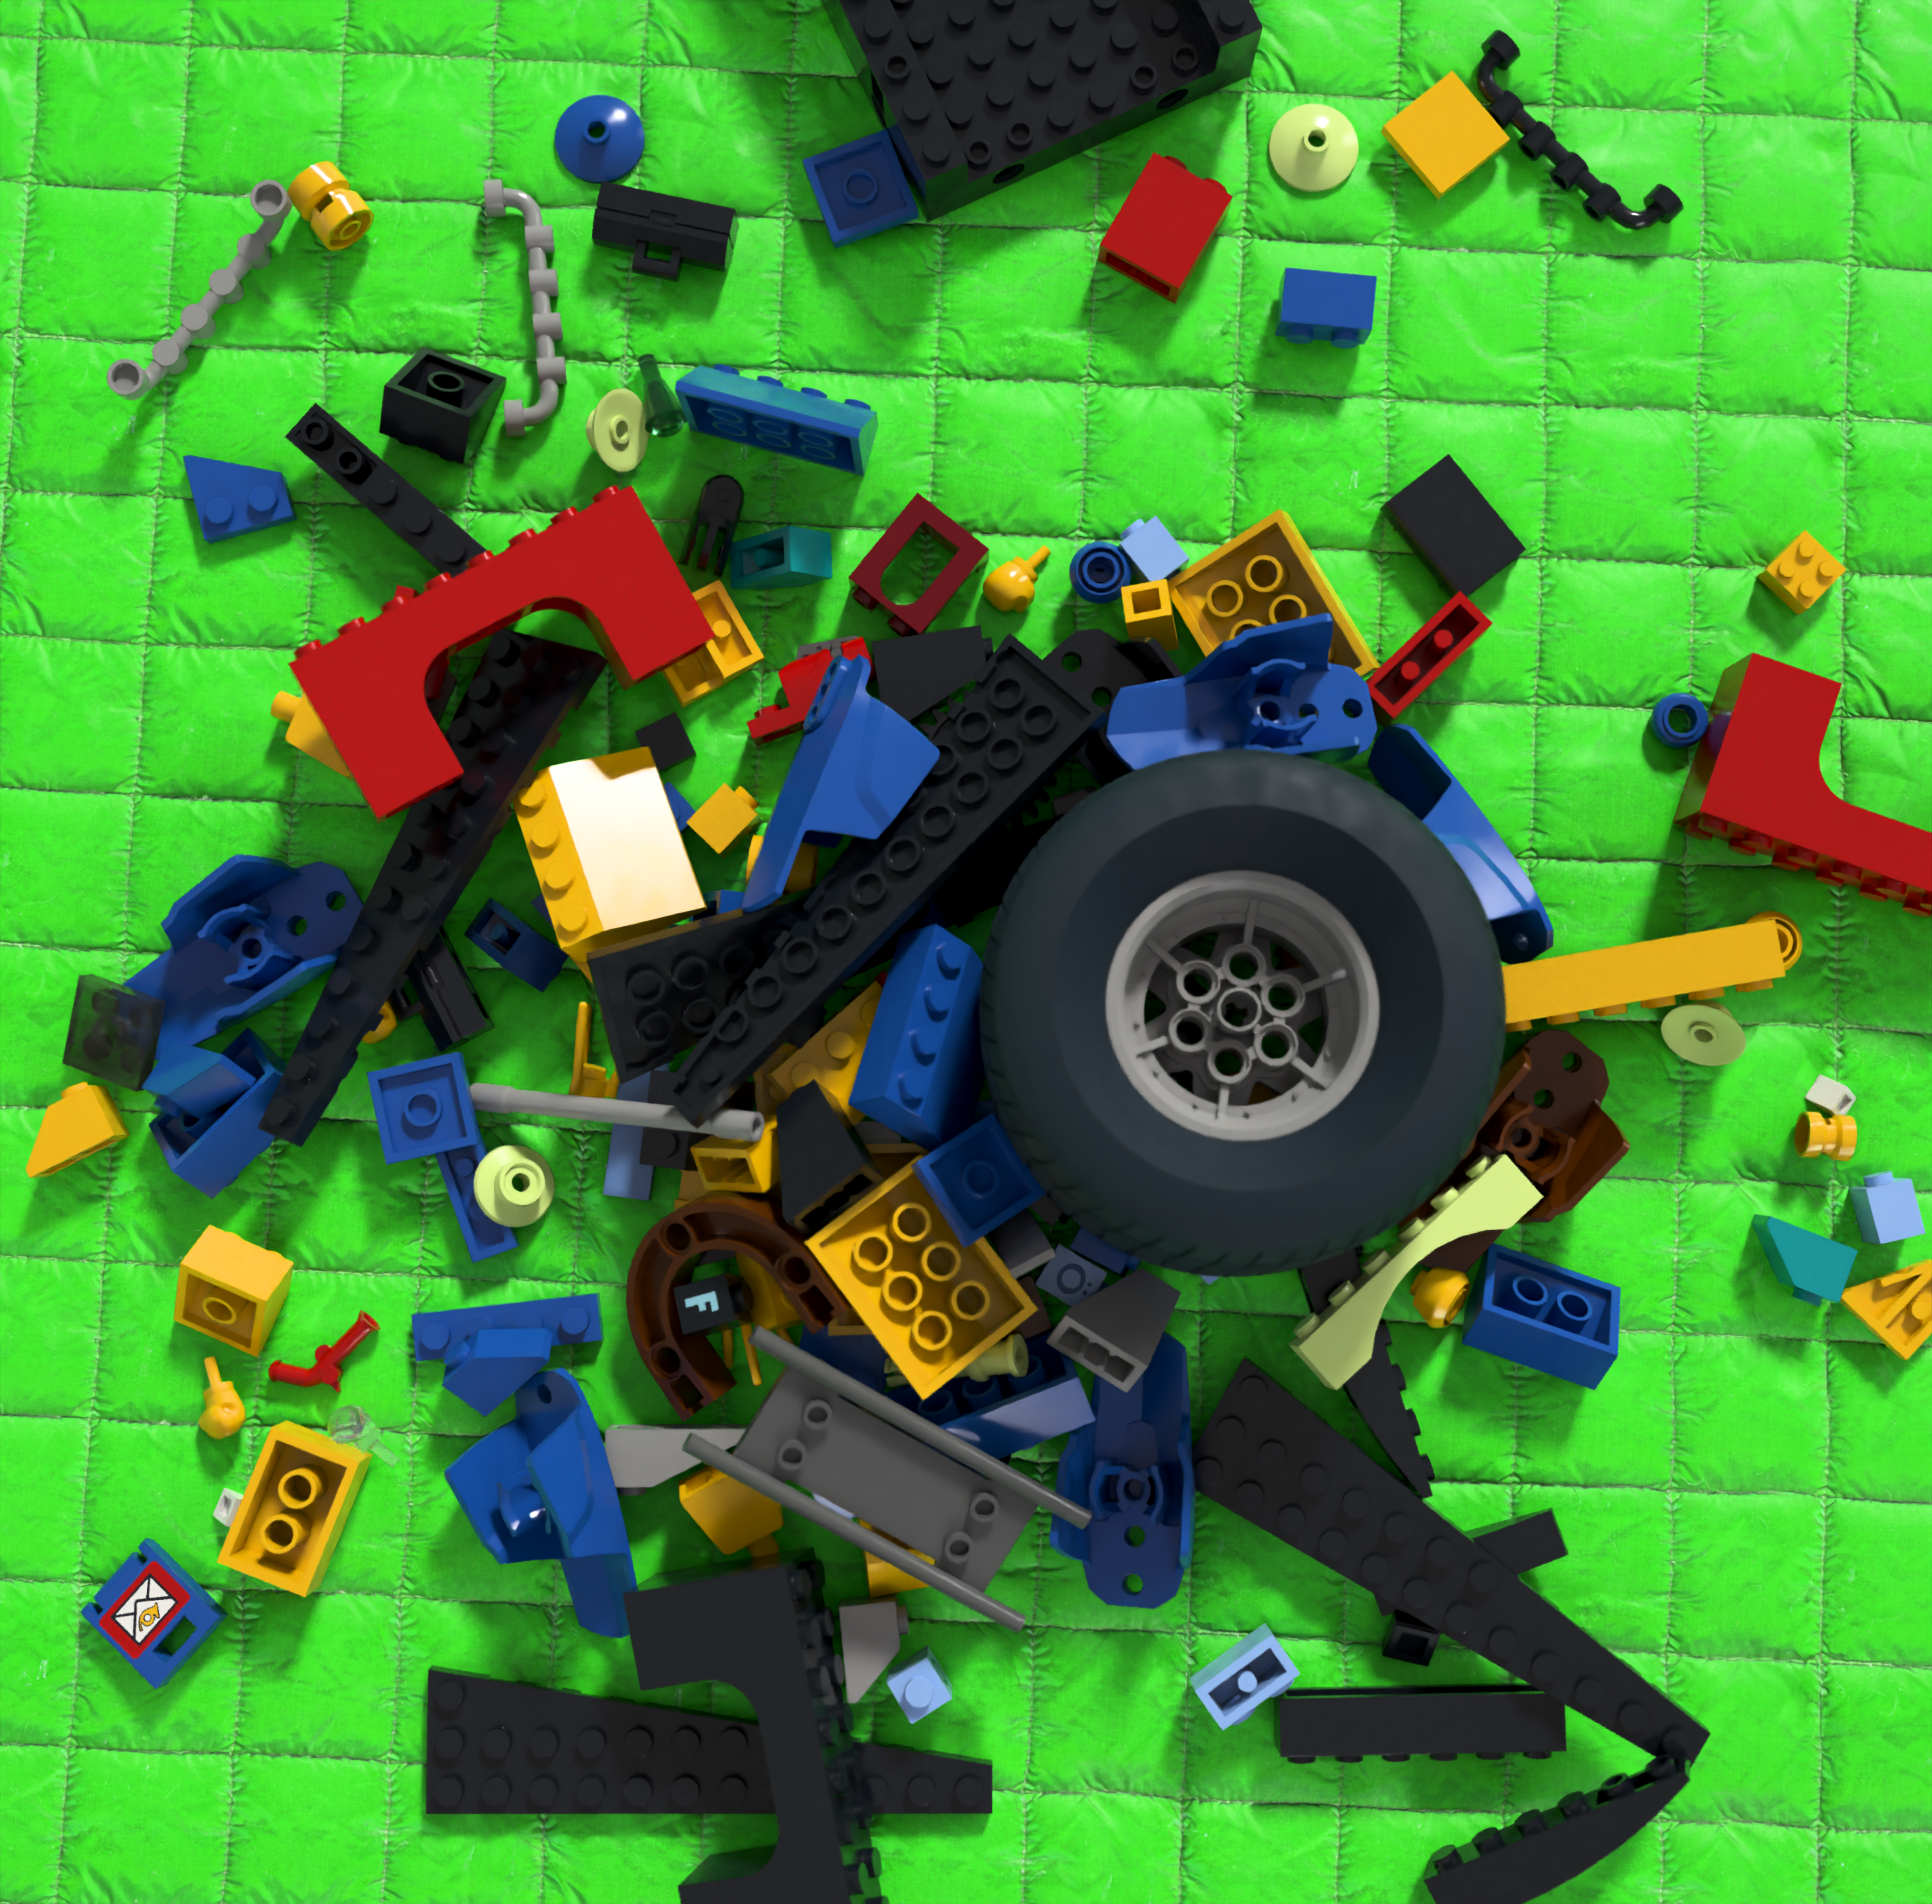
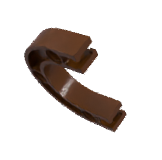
M714 1191L702 1195L657 1222L644 1236L633 1256L626 1286L627 1315L631 1333L643 1362L683 1422L738 1384L706 1336L695 1337L682 1334L673 1288L692 1282L694 1268L704 1251L712 1249L735 1251L759 1263L778 1283L812 1335L852 1308L845 1296L806 1246L805 1242L810 1238L786 1222L783 1216L782 1200L766 1193ZM803 1260L807 1263L809 1269L805 1266Z

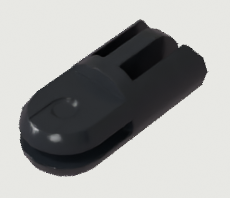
M719 474L711 477L704 484L692 516L678 564L688 565L695 546L699 526L707 528L696 569L705 572L717 532L725 533L713 575L722 578L744 504V490L739 481L734 477Z

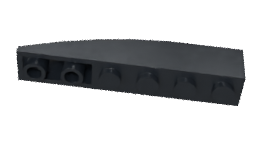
M317 403L308 410L285 436L294 446L441 574L449 572L451 578L468 568L466 565L467 561L488 551Z
M1362 1244L1314 1264L1297 1268L1310 1313H1315L1319 1316L1331 1304L1328 1297L1336 1288L1348 1280L1353 1284L1363 1275L1357 1258L1364 1255ZM1381 1318L1375 1333L1372 1358L1350 1377L1342 1387L1357 1414L1385 1455L1415 1492L1423 1498L1433 1496L1429 1482L1436 1480L1434 1470L1426 1453L1420 1455L1415 1437L1421 1435L1420 1426L1413 1409H1405L1400 1393L1407 1390L1405 1379L1399 1364L1391 1365L1386 1347L1392 1345V1339L1384 1318Z
M1686 1752L1675 1757L1669 1754L1658 1756L1647 1763L1644 1770L1629 1776L1626 1773L1615 1774L1606 1779L1601 1784V1787L1586 1794L1582 1791L1570 1793L1563 1797L1557 1806L1543 1812H1540L1539 1809L1527 1811L1520 1815L1514 1824L1500 1830L1496 1827L1484 1829L1476 1834L1471 1842L1457 1848L1452 1844L1441 1847L1430 1856L1424 1883L1436 1904H1522L1535 1899L1595 1865L1617 1850L1655 1818L1689 1783L1690 1759Z

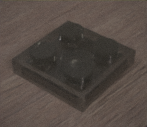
M94 974L79 975L62 1063L135 1092L143 1091L144 1089L141 1087L153 1069L166 1001Z

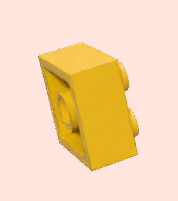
M1804 530L1757 577L1790 609L1799 615L1806 611L1847 569Z

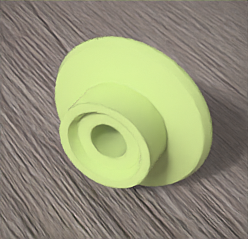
M625 388L614 389L603 396L597 407L590 413L586 424L589 444L597 451L601 460L613 470L626 472L634 469L646 453L650 434L649 420L643 403L635 393Z
M1699 1000L1692 1004L1679 1006L1670 1011L1664 1017L1661 1024V1033L1668 1047L1680 1057L1696 1064L1706 1066L1729 1064L1737 1060L1743 1054L1746 1047V1038L1740 1024L1733 1018L1731 1012L1725 1006L1715 1001Z
M512 1144L492 1150L481 1160L475 1172L473 1187L476 1201L487 1217L503 1226L523 1227L536 1222L548 1211L554 1198L555 1180L549 1164L538 1152L523 1145ZM513 1177H518L522 1180L524 1184L522 1192L513 1188Z

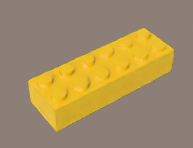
M1775 919L1502 966L1506 997L1505 1033L1532 1029L1531 1020L1546 1017L1547 1024L1551 1025L1579 1021V1011L1593 1009L1594 1016L1599 1017L1627 1013L1626 1003L1640 1001L1641 1008L1647 1009L1676 1004L1675 995L1687 993L1688 999H1695V1001L1725 996L1723 988L1725 986L1735 985L1736 992H1751L1773 988L1772 978L1786 976Z

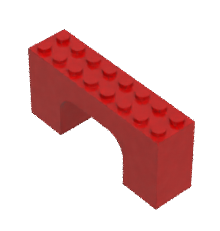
M617 485L610 486L591 498L593 503L588 508L578 512L575 506L553 516L550 519L552 524L546 530L538 534L535 533L533 528L525 530L508 541L510 546L500 554L494 556L491 550L485 551L467 561L466 565L468 568L463 573L451 578L449 572L443 573L423 585L425 589L422 592L423 594L411 600L407 598L406 594L396 597L380 607L382 613L377 618L367 623L363 617L356 618L338 628V638L327 644L322 645L318 639L293 652L295 660L288 663L291 674L378 824L462 779L464 770L430 713L424 696V685L429 674L446 658L534 612L559 610L577 617L589 628L625 691L698 652L716 637L632 485L619 491Z
M1753 652L1724 669L1708 714L1706 733L1699 741L1672 823L1686 827L1684 833L1693 838L1711 841L1712 837L1729 842L1728 849L1736 853L1755 856L1756 852L1772 857L1771 863L1779 868L1790 871H1799L1800 868L1815 872V879L1822 883L1838 887L1846 883L1860 888L1858 894L1865 898L1879 902H1886L1887 898L1903 903L1902 909L1910 914L1930 917L1932 913V833L1846 803L1829 789L1823 779L1819 763L1820 749L1842 683Z

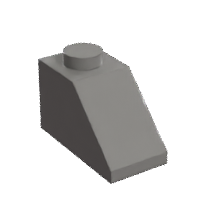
M897 1593L870 1598L867 1595L841 1598L839 1616L848 1703H857L900 1650L901 1635L909 1634L907 1605L898 1606Z

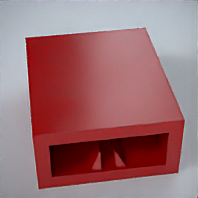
M1153 152L1101 241L1097 261L1175 304L1227 216L1233 196L1228 194L1226 188L1218 181L1211 178L1201 179L1189 172L1185 164L1172 156L1162 157Z

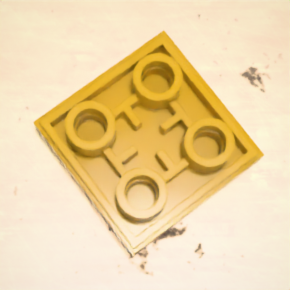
M1453 71L1383 125L1381 130L1384 137L1437 199H1440L1505 147L1510 140L1509 136Z

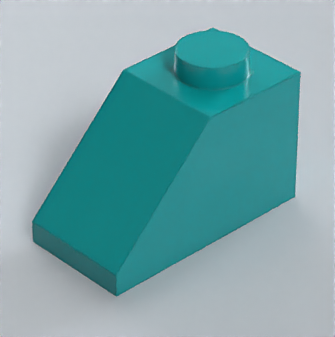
M788 525L732 543L730 549L731 589L803 587L831 579V533Z
M1754 1214L1751 1222L1778 1282L1794 1289L1791 1297L1817 1307L1820 1306L1822 1300L1839 1303L1858 1250L1774 1217Z

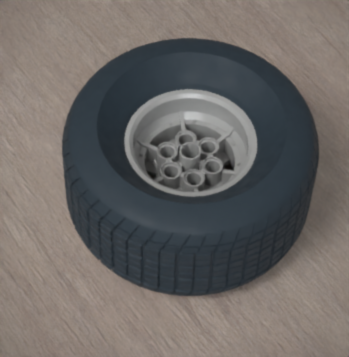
M1250 749L1197 752L1169 758L1137 769L1089 795L1084 801L1082 800L1066 813L1059 822H1056L1038 841L1037 847L1034 846L1021 864L1018 874L1014 875L1002 898L1003 904H1000L990 929L991 934L988 935L982 961L984 968H981L979 988L981 1054L993 1108L997 1109L996 1116L1007 1137L1010 1138L1011 1145L1024 1165L1029 1167L1030 1174L1042 1187L1047 1197L1067 1216H1070L1074 1222L1093 1236H1097L1098 1239L1122 1252L1125 1251L1130 1256L1184 1273L1189 1272L1191 1274L1216 1277H1250L1297 1269L1348 1251L1380 1235L1400 1222L1435 1192L1451 1174L1453 1168L1457 1166L1471 1145L1489 1108L1497 1084L1504 1051L1506 997L1497 943L1485 909L1464 870L1448 848L1425 823L1390 795L1371 783L1342 769L1302 756ZM1218 933L1211 957L1207 959L1181 947L1199 937ZM1270 941L1292 955L1302 967L1275 970L1271 962ZM1236 958L1248 960L1254 968L1253 978L1248 980L1237 979L1229 969V962ZM1191 975L1203 977L1208 982L1209 993L1202 997L1191 996L1184 988V979ZM1148 988L1165 1006L1166 1012L1144 1025V1002ZM1277 988L1284 989L1292 997V1008L1286 1011L1276 1010L1268 1001V992ZM1227 1010H1230L1233 1016L1241 1015L1243 1017L1238 1027H1234L1224 1020ZM1322 1016V1037L1316 1055L1300 1036L1299 1029ZM1184 1022L1194 1023L1201 1030V1042L1196 1045L1182 1043L1176 1035V1027ZM1276 1036L1281 1039L1285 1045L1284 1057L1280 1059L1267 1057L1261 1049L1262 1038ZM1221 1053L1233 1054L1240 1063L1239 1074L1229 1077L1220 1074L1215 1067V1057ZM1184 1071L1190 1072L1192 1074V1094L1180 1087L1168 1075ZM1256 1083H1260L1280 1095L1270 1101L1247 1106L1253 1086Z

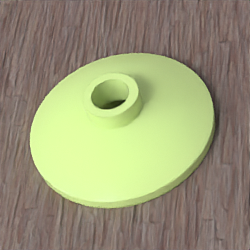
M1305 104L1291 109L1278 120L1269 140V157L1276 174L1287 185L1303 192H1324L1341 184L1352 172L1358 157V138L1350 121L1336 109L1322 104ZM1311 136L1319 137L1323 140L1324 145L1314 147L1309 143L1308 138Z

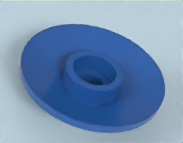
M592 95L576 101L562 114L556 127L555 146L562 164L572 175L589 183L601 184L602 181L610 183L625 177L636 167L644 151L645 134L638 115L627 103L608 95ZM602 127L605 129L604 135L600 138L590 136V132L595 128Z

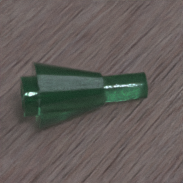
M644 354L638 358L637 362L645 383L643 385L645 430L659 437H670L679 433L687 420L679 400L661 377L655 356L653 354Z

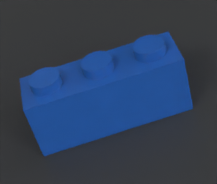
M249 1027L221 1054L256 1078L252 1087L201 1119L183 1113L176 1119L161 1112L148 1124L172 1172L211 1199L224 1187L231 1185L237 1179L239 1173L258 1154L266 1151L276 1137L258 1129V1125L287 1064Z
M1492 1243L1483 1254L1465 1308L1461 1343L1595 1390L1618 1357L1621 1288Z

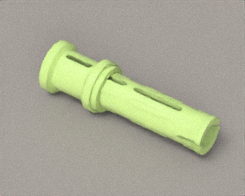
M1020 1334L1009 1335L1005 1341H998L952 1378L970 1376L972 1380L984 1382L988 1381L990 1376L1011 1373L1014 1377L1025 1376L1028 1371L1029 1358L1023 1337ZM887 1357L884 1364V1373H895L894 1376L886 1377L888 1385L890 1387H898L899 1385L910 1384L892 1359Z

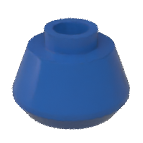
M1098 541L1089 543L1077 551L1070 564L1069 577L1072 587L1080 597L1092 603L1105 604L1115 601L1122 596L1121 587L1129 586L1132 568L1129 558L1122 549L1112 543Z

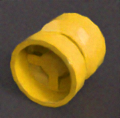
M1802 1111L1799 1114L1794 1133L1795 1150L1799 1157L1816 1158L1822 1153L1828 1155L1831 1160L1849 1161L1852 1158L1857 1141V1128L1855 1119L1852 1116L1834 1115L1831 1118L1824 1119L1818 1112Z

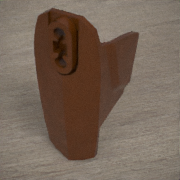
M1541 1030L1517 1048L1501 1064L1489 1108L1471 1145L1457 1166L1453 1168L1451 1174L1435 1192L1407 1217L1397 1223L1398 1230L1415 1217L1422 1220L1434 1209L1430 1204L1434 1197L1450 1185L1456 1188L1468 1177L1464 1172L1465 1169L1483 1154H1487L1488 1157L1506 1154L1543 1196L1515 1224L1550 1222L1557 1215L1572 1210L1630 1149V1143L1621 1128L1601 1109V1104L1609 1085L1603 1059L1565 1030ZM1567 1053H1571L1574 1058L1573 1064L1569 1068L1564 1069L1562 1060ZM1546 1089L1544 1102L1540 1105H1535L1534 1096L1536 1092ZM1505 1229L1485 1230L1458 1237L1436 1248L1418 1263L1429 1268L1441 1267L1466 1273Z

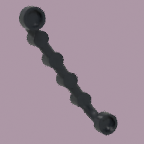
M1495 30L1481 44L1484 56L1478 63L1476 81L1479 91L1491 104L1486 111L1503 130L1511 123L1523 134L1517 144L1529 159L1537 161L1544 154L1556 166L1550 172V177L1559 188L1568 192L1577 185L1588 196L1582 203V206L1592 219L1602 222L1609 216L1614 222L1624 228L1639 230L1648 228L1658 221L1669 224L1683 210L1680 198L1663 184H1657L1644 197L1643 202L1646 209L1642 211L1629 209L1611 185L1604 182L1601 183L1589 171L1588 165L1578 154L1569 152L1556 140L1554 132L1548 125L1541 121H1536L1524 110L1522 102L1514 93L1508 90L1504 91L1494 79L1495 69L1499 68L1505 71L1520 57V50L1516 43L1503 31Z

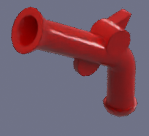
M360 1310L357 1321L332 1347L324 1344L316 1349L315 1358L317 1362L313 1367L307 1369L282 1363V1360H276L270 1365L268 1376L273 1382L281 1381L301 1387H313L324 1382L325 1384H330L339 1393L341 1392V1377L343 1375V1369L340 1364L370 1333L380 1330V1326L373 1317Z

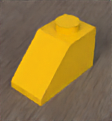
M87 1082L75 1084L60 1093L62 1100L47 1107L25 1169L29 1178L48 1177L130 1136L107 1086H89Z

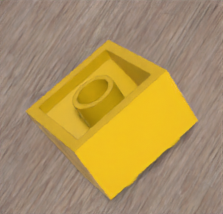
M209 1225L180 1263L173 1320L258 1357L289 1293L294 1262L284 1258L275 1251L266 1250L245 1241L235 1233L225 1232Z

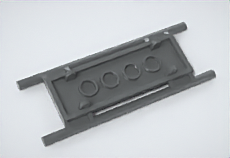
M757 1325L751 1333L748 1343L786 1365L738 1441L735 1452L732 1455L692 1432L686 1438L682 1451L1014 1633H1018L1024 1625L1025 1615L986 1595L984 1591L1038 1506L1045 1508L1080 1529H1084L1087 1526L1092 1513ZM789 1479L935 1559L933 1565L786 1485V1480Z

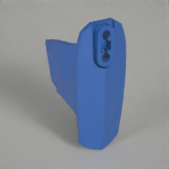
M1323 613L1244 630L1234 639L1221 643L1204 660L1182 677L1120 688L1108 714L1109 720L1106 723L1105 740L1117 758L1132 772L1177 756L1228 749L1275 751L1310 758L1330 765L1352 760L1354 756L1368 750L1378 728L1368 684L1352 668L1328 663L1333 636V620L1331 614ZM1343 708L1350 710L1353 718L1346 716ZM1299 713H1304L1307 716L1301 719Z
M859 654L852 660H848L841 655L836 656L824 673L803 725L805 731L778 794L745 888L741 909L746 912L761 909L782 895L801 843L832 849L837 847L844 835L869 840L878 838L895 819L940 757L939 750L920 731L886 704L871 697L866 692V684L871 667L869 660Z
M1392 724L1385 727L1373 745L1368 767L1384 792L1400 802L1425 823L1448 848L1464 870L1485 909L1496 939L1500 960L1510 965L1530 962L1553 947V927L1535 889L1499 834L1467 791L1414 727L1406 724Z
M239 854L229 858L173 903L167 918L161 922L171 947L117 988V1012L125 1037L143 1054L159 1061L172 1040L191 1046L200 1044L268 1008L328 971L338 961L364 906V902L346 872L321 861L292 868L281 860L261 856ZM340 895H345V906L338 911L332 910L331 907L334 906L335 899ZM305 919L307 928L303 934L298 935L296 925L300 920Z
M1163 1332L1148 1367L1128 1393L1095 1374L1090 1406L1095 1421L1083 1425L1078 1430L1070 1433L1068 1445L1059 1458L1055 1492L1087 1509L1092 1515L1087 1526L1084 1529H1080L1053 1513L1050 1546L1060 1555L1083 1563L1089 1589L1108 1605L1155 1609L1176 1596L1184 1570L1190 1569L1195 1534V1479L1192 1468L1186 1347L1166 1332ZM1133 1526L1140 1527L1145 1534V1539L1139 1546H1134V1542L1131 1541L1129 1536ZM1131 1574H1136L1141 1578L1143 1583L1141 1591L1135 1592L1128 1587L1127 1580Z
M562 1367L535 1373L515 1391V1418L496 1428L461 1454L446 1468L444 1476L482 1545L494 1556L498 1564H510L529 1560H559L579 1625L602 1636L624 1638L630 1635L622 1594L637 1586L622 1511L604 1444L592 1411L577 1380Z

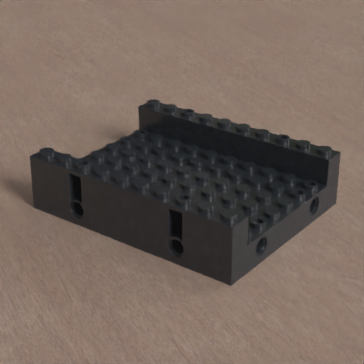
M821 0L882 129H887L905 178L927 223L1250 76L1263 29L1249 0Z

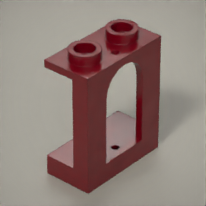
M917 492L848 577L850 587L854 590L851 596L869 612H873L877 608L890 618L887 625L900 637L925 634V631L975 571L978 574L989 560V548ZM920 528L955 556L917 601L908 605H897L884 596L881 589V577L887 567Z

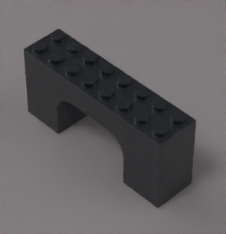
M814 1547L657 1573L622 1594L641 1691L698 1681L716 1680L734 1686L748 1698L758 1718L779 1827L777 1845L709 1855L678 1885L681 1904H890L887 1896H882L878 1878L882 1870L881 1857L878 1848L872 1847L869 1832L872 1825V1811L868 1799H863L859 1781L863 1775L862 1760L859 1752L853 1750L850 1735L853 1729V1714L849 1703H844L841 1684L844 1680V1668L841 1657L834 1653L831 1638L835 1630L834 1617L830 1607H825L822 1588L825 1586V1571L821 1560L816 1559Z

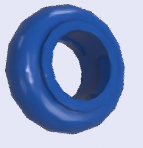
M1672 693L1663 697L1654 706L1651 715V728L1656 738L1664 745L1674 749L1688 748L1697 744L1705 735L1708 727V713L1703 703L1695 696L1687 693ZM1672 709H1682L1689 715L1691 726L1687 733L1676 732L1670 727L1668 715Z

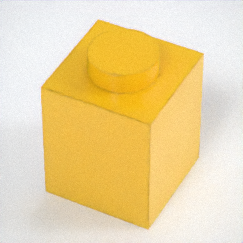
M1162 579L1121 587L1129 639L1137 636L1153 637L1165 651L1179 649L1167 580Z
M724 783L686 823L724 859L761 821L759 815L754 811L760 804L743 787L739 786L733 791Z

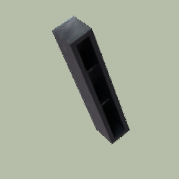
M1529 1683L1288 1688L1280 1695L1273 1697L1275 1746L1281 1757H1287L1289 1762L1296 1764L1313 1763L1316 1761V1756H1334L1338 1762L1357 1763L1363 1761V1755H1382V1759L1385 1761L1404 1762L1410 1760V1754H1429V1758L1433 1760L1452 1761L1458 1758L1457 1754L1476 1753V1757L1480 1759L1500 1760L1505 1758V1753L1523 1752L1524 1757L1532 1759H1547L1552 1757V1752L1567 1751L1565 1704Z

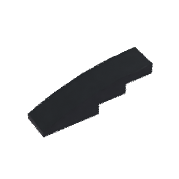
M1552 1508L1464 1531L1517 1574L1567 1556L1569 1553ZM1374 1594L1382 1616L1393 1614L1394 1610L1403 1611Z

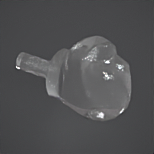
M349 1404L337 1408L328 1417L327 1429L334 1442L338 1444L350 1443L363 1454L372 1450L392 1468L400 1461L398 1456L379 1441L384 1432L377 1427L372 1417L364 1408L356 1404Z

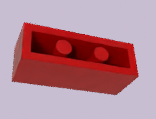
M1461 591L1446 603L1365 681L1368 684L1375 719L1383 728L1397 720L1476 644L1493 624Z

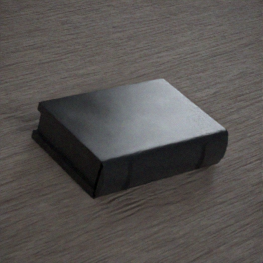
M1449 454L1380 508L1381 513L1393 526V531L1398 532L1439 583L1438 587L1443 588L1451 599L1459 591L1468 597L1526 550Z

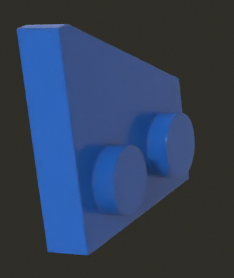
M192 455L183 456L204 540L209 544L297 520L287 479L281 472Z

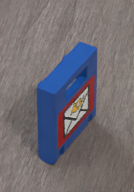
M145 1538L138 1548L148 1560L146 1561L138 1552H133L94 1595V1599L99 1605L94 1602H88L81 1610V1613L155 1689L167 1685L229 1614L156 1541L151 1538ZM185 1617L197 1628L174 1655L166 1647L158 1649Z

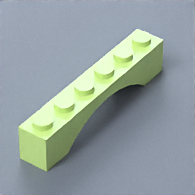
M1483 1154L1475 1159L1465 1169L1464 1172L1468 1177L1456 1188L1450 1185L1437 1194L1430 1203L1434 1207L1433 1210L1422 1220L1415 1217L1406 1223L1396 1234L1400 1240L1390 1250L1386 1252L1384 1249H1380L1363 1264L1362 1268L1366 1272L1353 1284L1349 1280L1341 1284L1330 1294L1328 1300L1331 1304L1319 1316L1311 1313L1294 1328L1293 1332L1297 1336L1288 1343L1289 1346L1326 1387L1338 1390L1372 1358L1375 1333L1383 1309L1397 1284L1416 1263L1436 1248L1458 1237L1485 1230L1510 1229L1543 1198L1540 1192L1506 1154L1491 1155L1490 1157L1487 1154Z

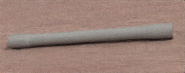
M474 1083L470 1087L474 1109L478 1111L505 1114L517 1112L706 1133L720 1138L758 1141L764 1131V1118L759 1112L718 1109L702 1126L696 1129L671 1105L515 1089L512 1086Z

